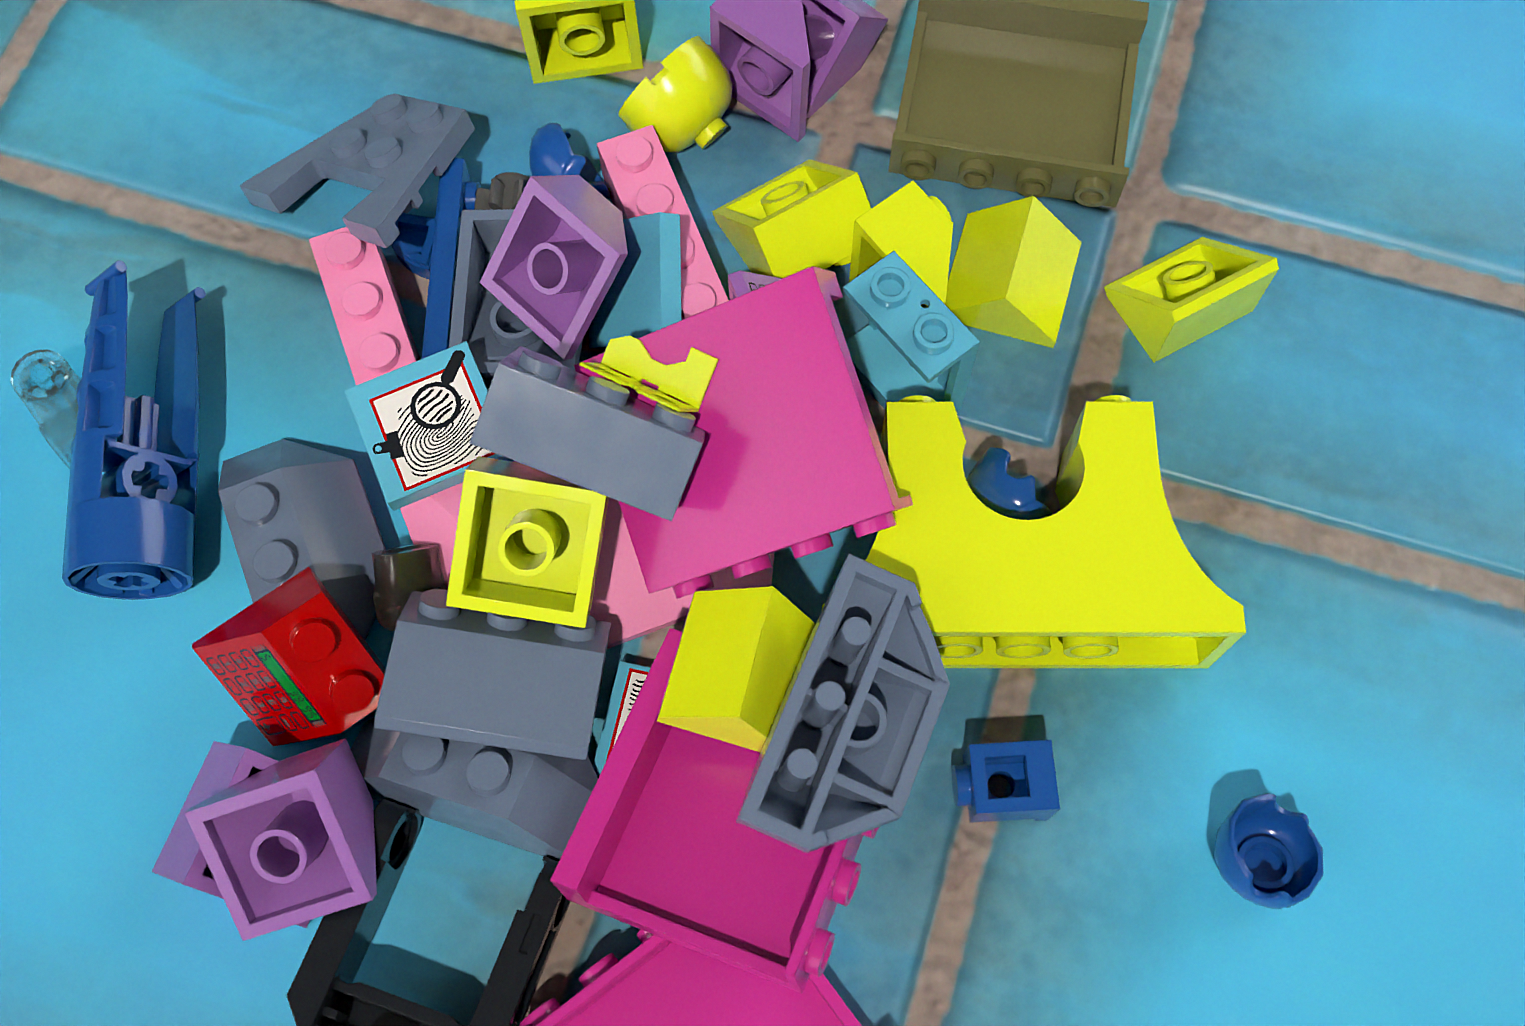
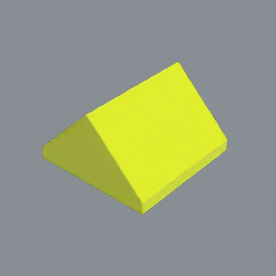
M1035 196L967 213L948 279L945 305L965 326L1054 348L1081 241Z
M1201 237L1104 286L1107 298L1154 363L1251 313L1278 272L1279 266L1276 257Z
M774 586L695 591L657 722L761 752L816 623Z

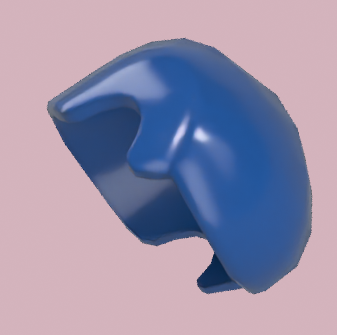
M553 122L537 129L531 139L529 149V167L532 176L580 175L606 199L611 197L607 186L600 178L589 158L584 155L573 154L568 139L571 137L568 131H563L560 124Z
M990 447L967 477V483L975 496L989 509L998 514L1019 520H1036L1053 515L1047 506L1036 500V480L1034 476L1029 475L1017 479L1007 473L1011 454L1006 449Z
M1264 793L1243 799L1231 811L1217 831L1214 858L1223 880L1240 896L1263 907L1282 909L1289 908L1310 897L1323 877V848L1312 829L1308 826L1309 820L1306 814L1288 811L1276 804V795Z

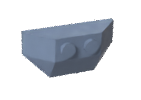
M285 439L224 460L218 493L252 602H256L310 566L365 640L378 616L395 573L354 460Z
M849 554L807 641L753 769L736 819L737 822L809 853L901 818L950 686L934 636L920 608L922 602L915 583Z
M375 717L363 724L351 747V751L373 800L381 802L384 799H389L419 810L421 816L560 860L598 780L588 755L586 760L378 729L374 728Z

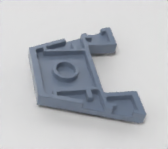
M393 93L378 99L370 108L246 180L240 185V188L251 205L279 214L284 212L324 178L370 190L372 192L343 216L342 220L350 233L359 240L388 248L400 234L395 225L402 212L408 213L413 208H419L423 199L418 190L432 172L434 176H442L475 128L465 109Z

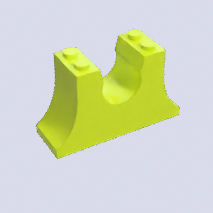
M922 395L908 396L900 399L898 402H886L880 444L898 497L910 495L913 505L893 512L897 525L878 531L865 561L916 584L922 602L920 608L932 631L944 668H1209L1246 633L1243 605L1224 593L1201 570L1186 548L1173 522L1161 480L1153 401L1132 402L1126 396L1110 395L1098 398L1094 402L1085 403L1062 454L1055 488L1060 511L1051 516L1036 520H1019L998 514L984 505L972 492L963 470V452L966 439L953 402H936L933 398Z

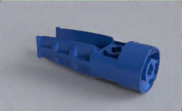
M118 260L85 286V292L90 296H94L90 323L84 338L85 358L82 379L77 385L76 393L78 414L76 436L71 442L62 579L66 586L80 593L97 597L122 600L170 597L186 592L193 585L198 463L200 457L198 451L200 409L199 342L195 304L203 299L206 293L203 288L196 287L164 311L154 398L146 395H141L137 399L125 396L128 319L127 266L123 261Z

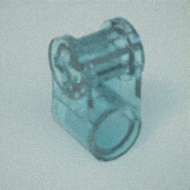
M48 349L35 350L25 354L16 362L11 371V384L14 391L40 425L38 428L45 440L70 469L71 442L76 436L78 414L77 385L82 378L74 372L69 363L57 352Z

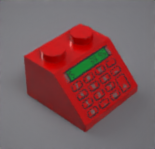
M310 566L192 643V648L272 746L341 734L377 709L386 669Z

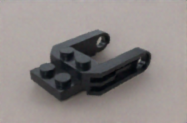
M384 799L373 811L377 894L371 901L323 916L286 995L296 1026H463L452 1016L361 982L353 983L413 850L421 825L419 810ZM543 856L544 867L535 883L525 910L517 909L469 1026H520L519 1024L524 1020L571 902L550 881L559 860Z

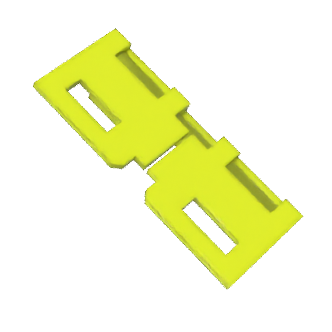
M624 336L609 340L601 363L580 362L579 365L620 385L634 388L637 393L677 412H698L719 359L691 347L685 362L665 365L652 359L641 340L633 336ZM610 368H613V369H615V370H617V371H619V372H621V373H623V374H620V373H618V372H616V371H614V370H612V369H610ZM644 379L659 386L658 390L645 386L641 383Z

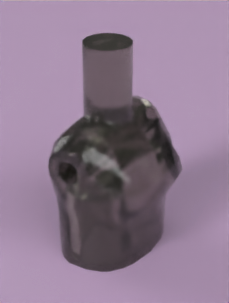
M412 544L371 553L375 577L373 601L376 618L379 624L388 631L395 632L397 620L412 591L448 590L442 572L439 544Z

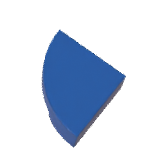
M402 213L395 222L400 234L391 246L399 261L409 271L429 279L435 218Z

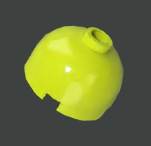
M695 36L684 42L660 62L664 68L651 81L645 77L626 99L618 112V116L626 123V127L631 132L653 125L664 152H680L694 143H697L704 150L727 128V124L721 117L731 102L732 82L728 69L717 52L710 45H707L700 36Z

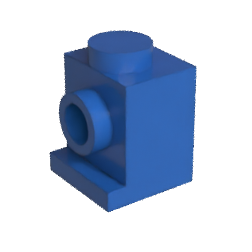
M1052 740L969 744L963 754L964 765H953L954 802L956 807L968 806L970 823L1025 819L1043 821L1049 820L1060 810ZM994 776L1005 778L1011 786L1010 796L1006 798L994 796L988 788L989 778Z

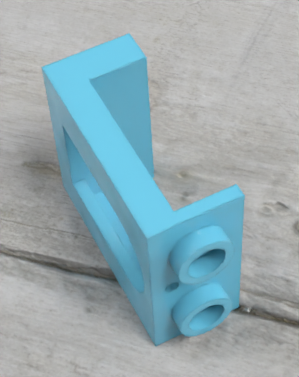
M892 251L843 287V292L869 319V325L846 341L859 382L884 409L886 408V402H898L900 399L908 396L922 395L931 397L936 402H953L956 412L962 409L980 341L899 255ZM926 304L928 308H923L921 305Z

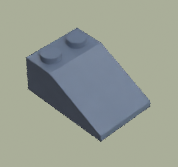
M514 209L462 210L449 348L467 341L483 379H493L498 363L519 346L548 356L575 371L574 365L579 363L583 339L573 358L564 360L480 283Z

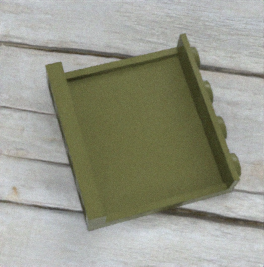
M919 0L898 119L892 138L888 172L903 174L914 180L935 179L961 183L972 189L987 187L1018 192L1026 197H1051L1076 201L1087 207L1108 206L1116 208L1129 176V168L1124 167L1139 43L1148 20L1149 2L1135 0Z

